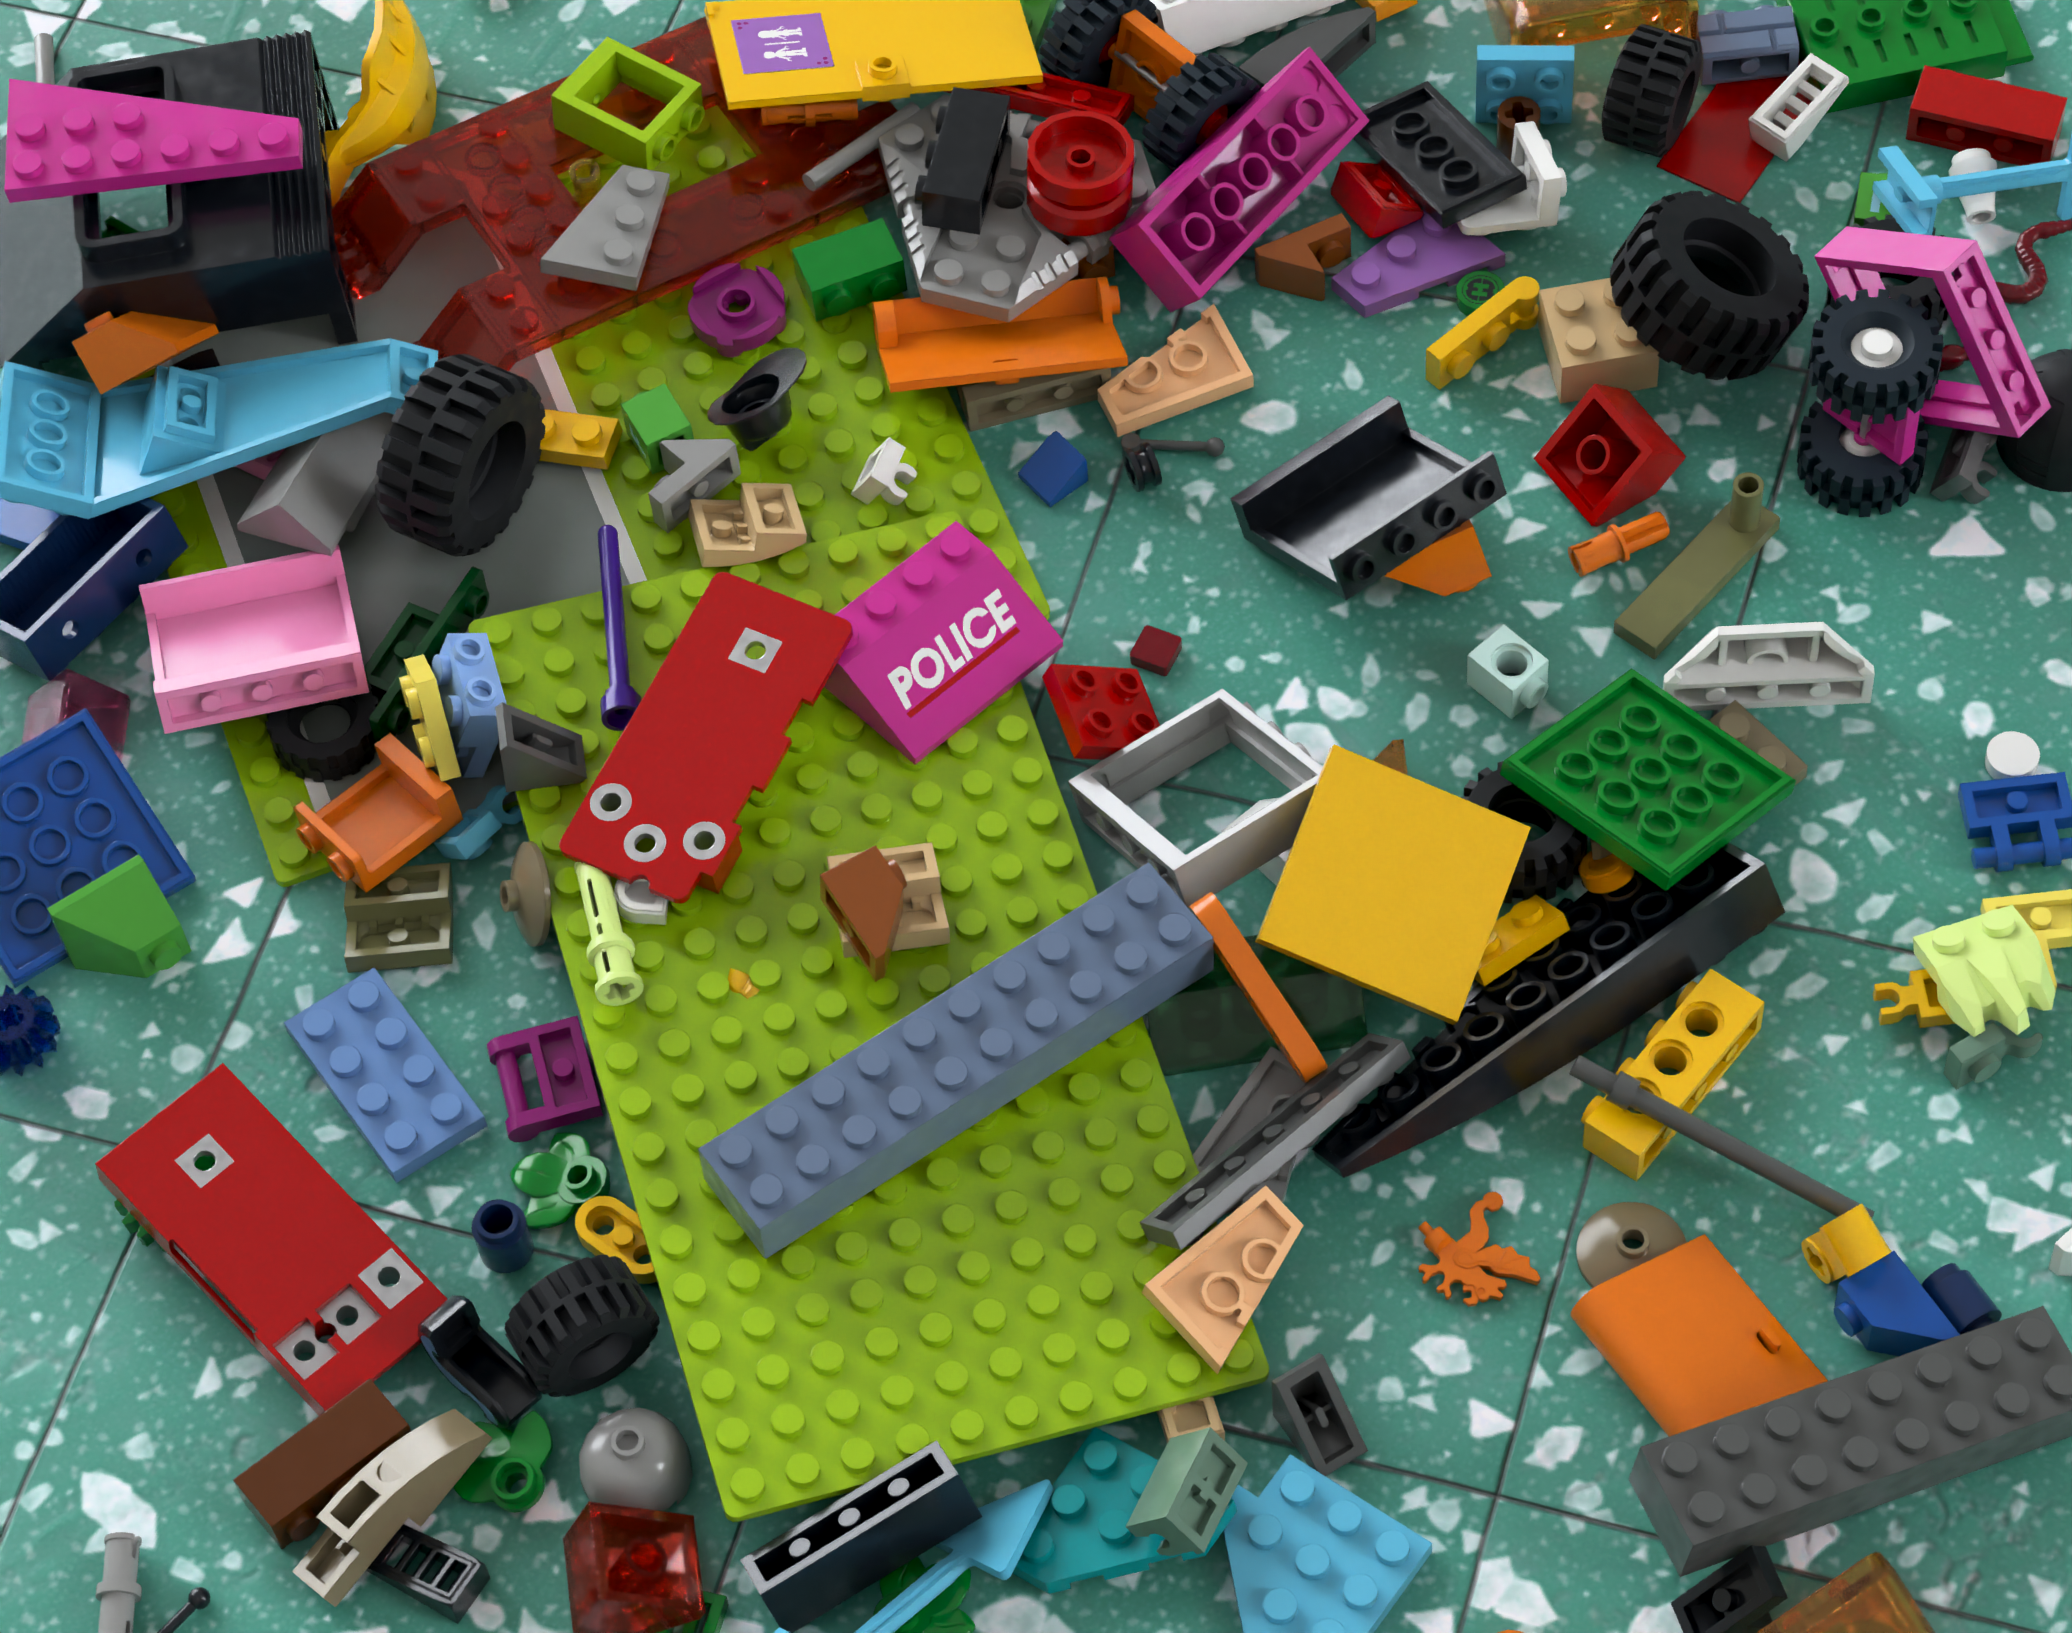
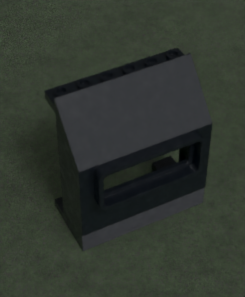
M304 30L302 33H298L295 31L292 35L285 33L282 37L276 34L273 38L266 36L263 40L251 38L71 68L56 84L299 118L303 130V169L167 184L168 227L102 238L100 193L9 203L4 190L7 134L0 140V369L3 368L4 362L8 361L44 370L42 363H48L50 360L79 356L72 341L88 333L84 327L85 323L108 311L111 312L114 319L134 311L212 323L216 325L219 332L329 314L338 344L358 341L355 305L336 247L326 131L339 130V126L311 32Z

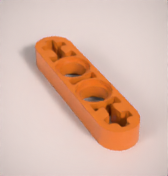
M1209 892L1188 906L1190 911L1213 936V949L1299 1078L1306 1083L1328 1069L1327 1063L1319 1049L1217 897L1212 892Z

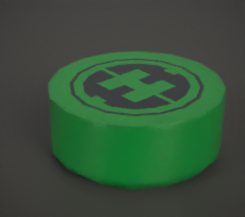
M1474 271L1466 274L1459 280L1456 286L1458 308L1463 314L1469 316L1504 288L1503 281L1496 274L1488 271Z

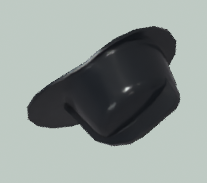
M784 348L760 359L729 391L712 403L707 411L708 420L715 425H725L744 449L754 451L788 425L791 420L792 410L788 390L804 372L807 363L806 354L799 348Z

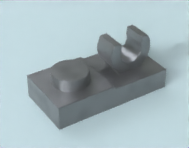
M1953 428L1930 493L1943 502L1959 492L1968 502L1978 504L1988 498L1990 491L1982 487L1979 482L1985 484L1996 477L1997 470L1988 462L1982 461L1984 453L1993 446L1998 435Z

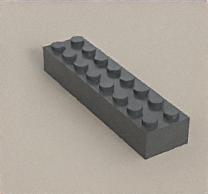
M2044 1306L1641 1446L1630 1473L1629 1481L1679 1576L1682 1577L1732 1559L1751 1545L1768 1546L2071 1437L2072 1353Z

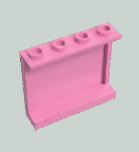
M339 545L336 546L332 556L307 551L139 585L146 615L155 681H153L154 694L165 734L369 692Z

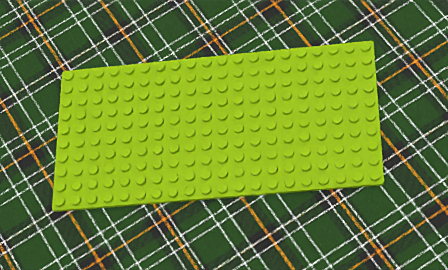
M955 511L941 512L802 544L788 552L757 562L724 567H703L622 586L630 686L635 689L641 698L644 697L715 574L719 572L730 573L835 615L952 523L957 521L964 527L960 515ZM602 591L481 618L469 624V633H487L508 705L582 735L587 779L578 784L515 791L528 839L538 845L545 860L551 892V918L720 1500L728 1520L740 1522L852 1492L936 1440L952 1465L1257 1385L1268 1379L1269 1364L1252 1318L1248 1321L1219 1373L1216 1374L1142 1294L1146 1283L1192 1245L1179 1250L1149 1241L1139 1222L1199 1174L1142 1016L767 1259L763 1257L704 1180L698 1148L1098 895L1020 681L916 765L825 687H823L813 707L802 703L785 736L790 737L792 740L789 750L764 794L753 790L735 822L741 825L743 829L739 836L743 851L719 894L696 886L691 897L686 902L677 904L668 901L666 925L634 923L626 920L619 914L623 933L628 935L634 943L635 955L632 958L635 973L639 974L642 978L644 988L642 994L634 1001L624 1005L609 1006L599 1002L595 995V984L598 979L595 967L590 965L586 955L591 935L577 874L574 870L575 861L564 857L559 848L560 839L624 731L608 729L601 720L600 701L609 688ZM755 646L747 651L746 656L750 659H759L765 654L766 650L763 647ZM649 838L642 839L637 843L636 849L643 853L649 852L654 848L655 841ZM932 842L940 875L941 895L949 924L950 943L892 951L885 977L875 982L859 956L844 958L838 924L820 899V874L828 871V856L863 852L875 845L878 849H887ZM610 876L614 891L618 879ZM730 968L748 974L752 984L760 990L758 994L747 999L742 994L731 991L728 980ZM1217 1221L1204 1231L1203 1236L1218 1225Z

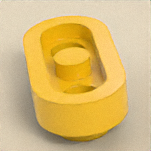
M597 1196L581 1205L575 1216V1228L584 1248L595 1256L608 1255V1257L616 1256L621 1258L630 1269L638 1284L656 1282L657 1279L652 1262L647 1264L637 1263L641 1256L649 1255L638 1214L620 1200L611 1196ZM609 1225L614 1227L608 1234L600 1235L596 1233L602 1226Z

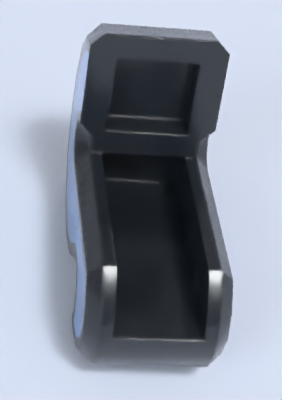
M452 1295L418 1324L419 1340L430 1359L447 1380L462 1394L474 1400L482 1409L484 1416L498 1428L507 1429L541 1400L542 1393L538 1390L526 1368L480 1326L481 1320L473 1303L465 1296Z

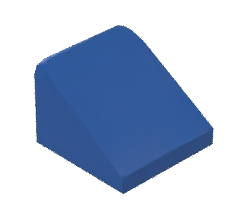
M1058 431L1053 432L1047 437L1018 472L1019 478L1049 507H1052L1089 481L1085 457Z

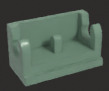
M1211 1427L1170 1438L1126 1528L1135 1537H1149L1150 1534H1158L1165 1539L1161 1541L1157 1549V1553L1162 1555L1174 1556L1194 1551L1196 1554L1204 1553L1248 1462Z

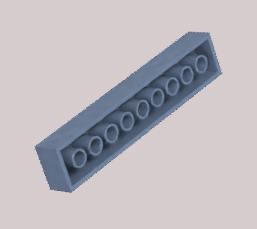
M1148 862L698 1148L704 1180L763 1257L767 1259L1213 971V936Z

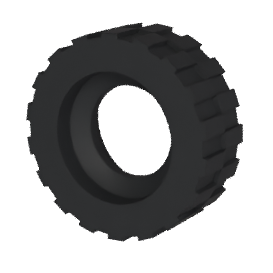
M368 683V693L266 713L268 719L266 721L267 731L277 759L280 758L282 766L287 771L295 772L297 777L304 780L309 778L313 779L314 782H324V780L332 779L333 781L342 780L344 776L354 775L361 771L360 768L366 763L369 765L374 759L376 752L374 746L376 742L369 718L378 705L377 697L371 685ZM337 705L348 712L350 716L349 728L345 734L334 740L314 743L307 740L300 731V724L304 715L316 708Z

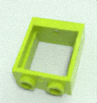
M608 36L551 95L555 129L627 166L654 170L660 162H666L672 156L676 145L687 133L694 132L700 126L705 113L702 104L701 83ZM620 82L667 105L643 131L597 108Z

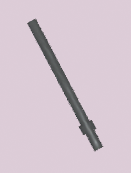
M1581 1055L1577 1057L1570 1070L1569 1075L1607 1094L1606 1100L1623 1110L1630 1106L1837 1217L1860 1205V1203L1639 1087L1641 1081L1623 1071L1616 1075ZM1865 1207L1870 1217L1873 1218L1875 1211Z

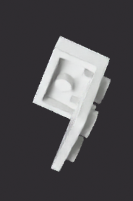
M1534 121L1515 123L1511 162L1526 176L1527 189L1457 222L1463 234L1485 236L1490 233L1533 230L1538 227L1557 225L1560 197H1565L1567 192L1566 175L1563 168H1558L1554 162L1550 142L1547 139L1543 140Z

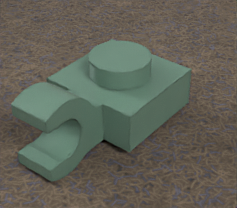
M1992 1022L1985 1026V1031L1976 1037L1969 1035L1949 1047L1943 1074L1956 1090L1973 1080L1975 1083L1983 1082L1999 1070L2003 1056L2011 1055L2017 1058H2028L2035 1055L2041 1048L2043 1036L2038 1032L2030 1038H2020L2004 1025L1997 1026Z

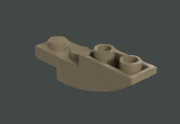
M455 1408L427 1421L404 1435L364 1466L336 1493L316 1516L328 1528L292 1572L334 1607H337L408 1518L420 1527L425 1523L492 1440V1437Z

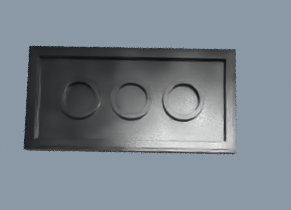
M1428 81L1362 111L1370 121L1353 139L1443 229L1527 189L1526 176Z

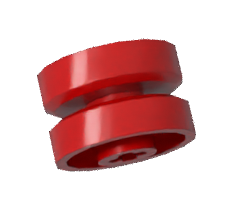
M1072 110L1050 116L1036 126L1028 139L1027 205L1033 217L1049 230L1067 236H1092L1109 231L1122 222L1132 207L1134 142L1127 129L1112 117L1094 111Z

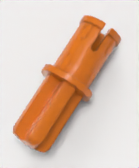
M1661 512L1651 513L1619 528L1615 524H1611L1607 527L1606 532L1568 547L1571 564L1576 573L1583 577L1588 573L1598 570V568L1618 560L1625 563L1630 560L1631 553L1666 539L1670 534L1669 526Z

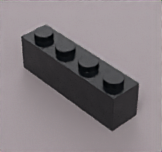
M936 1440L740 1559L779 1627L789 1633H793L980 1519L982 1515L958 1472Z

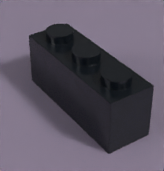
M953 87L948 106L940 105L936 120V134H939L938 140H930L928 143L925 168L929 170L927 176L919 175L915 189V204L922 205L923 226L980 235L1010 132V96Z

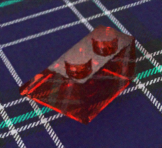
M588 1501L563 1537L573 1633H657L701 1619L706 1611L694 1515Z

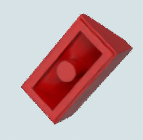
M1350 161L1340 162L1331 187V195L1369 238L1383 236L1422 218L1423 211L1419 205L1379 164Z

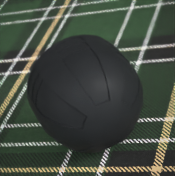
M2060 349L2030 360L2051 408L2020 438L1998 435L1995 442L1998 453L2005 465L2023 481L2049 491L2072 492V349Z

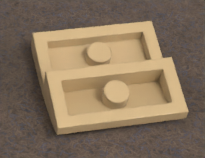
M741 483L740 500L690 499L688 518L702 567H724L757 562L788 552L806 543L807 533L791 484Z
M932 842L879 849L886 861L891 858L896 861L907 882V887L903 889V913L892 951L950 943L949 924L941 895L940 875ZM862 852L828 856V870ZM838 926L844 958L858 956Z

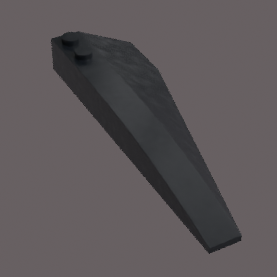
M1727 843L1666 891L1635 870L1632 879L1615 891L1602 894L1587 891L1575 902L1572 899L1564 898L1555 908L1564 913L1570 930L1485 987L1478 983L1469 992L1458 1022L1455 1025L1445 1022L1446 1028L1435 1039L1425 1036L1411 1050L1415 1059L1401 1073L1394 1072V1077L1388 1083L1378 1087L1377 1096L1369 1104L1358 1103L1356 1109L1351 1114L1343 1117L1312 1148L1315 1157L1345 1178L1438 1136L1532 1086L1575 1060L1579 1055H1583L1616 1034L1709 967L1721 962L1727 954L1752 936L1764 931L1767 925L1785 913L1766 864L1733 844Z

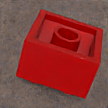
M1593 384L1537 453L1534 460L1590 525L1598 527L1655 495L1684 461L1686 456L1628 390Z

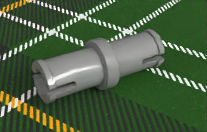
M110 1533L105 1536L103 1580L96 1585L95 1596L97 1600L101 1601L98 1633H133L135 1603L139 1602L142 1597V1587L137 1583L139 1550L142 1539L140 1536L135 1537L133 1533Z

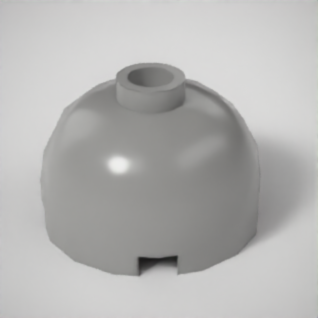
M640 1407L617 1410L600 1419L586 1434L579 1453L580 1481L588 1499L608 1519L630 1525L653 1522L662 1517V1511L671 1507L676 1500L677 1504H679L686 1496L693 1476L689 1447L677 1426L661 1413Z

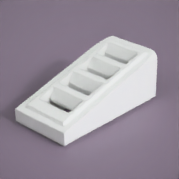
M1810 53L1748 119L1751 138L1782 160L1788 161L1801 147L1847 86L1849 77ZM1811 76L1826 87L1820 91L1806 81ZM1799 92L1812 102L1808 105L1795 97V95ZM1788 109L1798 117L1794 120L1784 114L1783 111Z

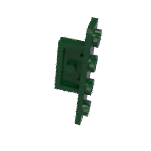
M474 566L471 567L440 614L408 602L364 666L367 682L373 688L375 696L381 698V701L369 718L376 743L389 733L393 736L402 734L410 722L409 707H406L399 682V677L408 675L404 659L424 654L432 670L433 657L440 653L447 633H465L469 624L474 619H479L486 611L490 595L487 590L483 570Z

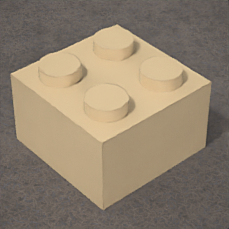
M1610 278L1539 290L1538 329L1560 404L1581 400L1593 384L1626 389L1629 392L1657 387L1659 357L1657 355L1659 352L1650 345L1646 347L1637 338V331L1632 326L1627 327L1621 318L1622 308L1615 306Z

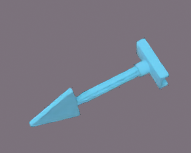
M2072 134L2068 155L2063 160L1941 178L1936 174L1921 176L1898 146L1883 147L1878 150V158L1888 169L1887 180L1874 181L1872 190L1905 233L1932 235L1937 204H1940L1943 199L2062 182L2056 214L2060 220L2065 221L2072 218Z
M1045 1479L979 1507L978 1510L982 1515L980 1519L936 1545V1547L950 1554L937 1562L854 1633H894L949 1587L969 1567L975 1566L1001 1580L1009 1579L1054 1492L1050 1480ZM779 1627V1628H778L776 1631H774L773 1633H789V1632Z

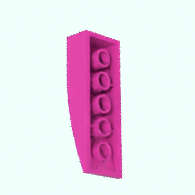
M1308 47L1207 138L1109 237V240L1170 313L1198 301L1370 120L1311 47Z

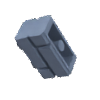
M1762 5L1754 10L1736 12L1715 10L1707 15L1695 16L1694 40L1700 42L1702 53L1701 85L1790 76L1798 67L1799 41L1791 6L1775 7L1772 5Z

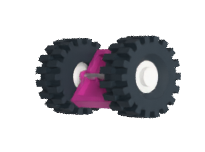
M1864 289L1856 291L1854 301H1850L1846 294L1837 298L1835 309L1827 305L1821 312L1820 321L1816 320L1813 327L1808 369H1810L1809 380L1811 387L1817 385L1816 396L1821 400L1823 406L1815 401L1809 408V416H1804L1797 455V472L1800 480L1805 479L1804 489L1810 496L1819 491V504L1828 508L1832 502L1837 503V513L1847 516L1850 508L1859 509V517H1870L1871 508L1878 507L1880 514L1883 515L1891 512L1893 501L1901 507L1908 502L1909 492L1916 493L1920 486V480L1923 477L1928 431H1923L1925 421L1920 414V409L1923 408L1924 398L1930 401L1935 392V386L1938 384L1944 345L1943 334L1938 335L1940 325L1935 317L1927 320L1929 309L1922 303L1912 308L1910 307V296L1901 293L1898 300L1890 299V290L1879 289L1878 297H1869L1868 290Z

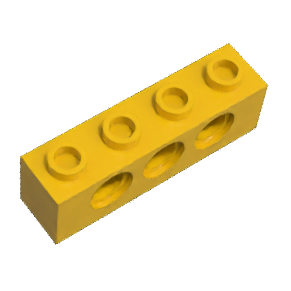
M1710 968L1698 984L1691 981L1686 985L1677 999L1676 1011L1667 1021L1659 1019L1653 1025L1645 1039L1643 1051L1636 1059L1628 1057L1621 1064L1616 1075L1623 1071L1641 1081L1639 1087L1692 1114L1760 1031L1765 1002ZM1693 1030H1704L1711 1035L1698 1037L1690 1032ZM1673 1068L1678 1070L1680 1073L1676 1075H1666L1661 1073L1659 1069ZM1607 1094L1604 1098L1597 1095L1588 1104L1581 1118V1123L1584 1124L1583 1147L1637 1182L1677 1131L1645 1114L1632 1113L1627 1109L1623 1110L1606 1100Z

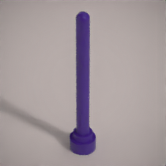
M604 525L598 530V548L609 688L600 701L601 720L608 729L623 731L642 698L630 686L618 532L612 525Z

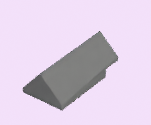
M384 412L285 448L238 521V531L332 556L344 532L353 533L375 493V485L379 482V476L376 474L377 464L382 459L384 451L381 447L385 435L389 434L393 425L391 420L394 414Z

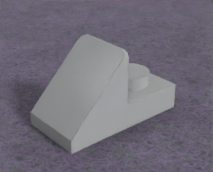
M730 439L663 440L659 443L664 468L669 475L662 477L648 494L654 522L667 533L688 517L690 499L709 500L741 474L736 444Z

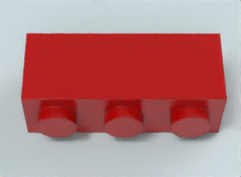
M1924 65L1910 106L1906 139L1959 152L1971 148H1983L1990 152L1991 158L1994 160L2019 166L2052 161L2062 130L2067 97L2054 95L2046 91H2036L2014 86L1997 80H1988L1957 73L1949 69Z

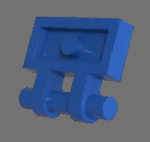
M2065 772L1960 783L1958 799L1967 838L1989 837L1991 844L1990 847L1972 848L1971 859L1974 869L1994 867L1995 872L2012 871L2014 865L2041 862L2043 867L2061 865V861L2064 859H2072V837L2059 839L2057 829L2072 828V800ZM2037 833L2038 841L2011 844L2010 834Z

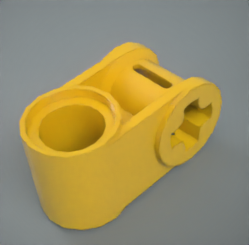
M1863 1203L1818 1228L1820 1231L1807 1237L1801 1243L1808 1265L1816 1276L1826 1284L1845 1275L1849 1277L1891 1253Z

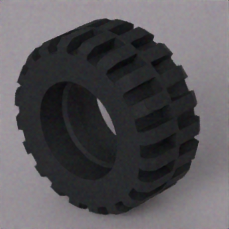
M1688 191L1683 194L1678 192L1667 195L1648 207L1613 258V265L1610 268L1612 297L1615 306L1622 308L1621 318L1627 327L1632 326L1637 331V338L1646 347L1650 345L1659 352L1657 356L1667 363L1673 361L1681 365V370L1692 375L1699 372L1703 373L1706 379L1720 380L1727 377L1729 381L1746 378L1759 373L1771 363L1803 320L1809 305L1807 275L1802 274L1803 263L1798 254H1792L1790 251L1791 244L1782 234L1778 236L1771 229L1772 224L1762 216L1760 219L1749 212L1750 208L1739 202L1736 204L1726 201V197L1714 193L1704 196L1702 191Z
M457 354L436 361L434 367L427 368L419 376L420 381L416 385H411L405 394V401L400 409L397 408L391 420L393 425L389 434L385 435L381 447L384 451L382 459L377 464L376 474L379 476V482L375 485V496L379 500L377 504L378 509L392 530L455 557L480 552L481 548H486L495 541L496 534L503 533L507 528L510 517L513 513H517L523 503L522 497L526 489H529L534 478L532 474L535 465L539 463L542 452L540 443L545 435V425L542 423V419L545 417V409L541 403L542 398L528 379L473 356Z

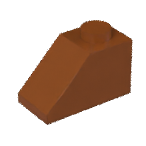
M876 845L820 874V899L875 982L885 977L903 913V889L907 887L905 876L899 865L892 858L886 861Z

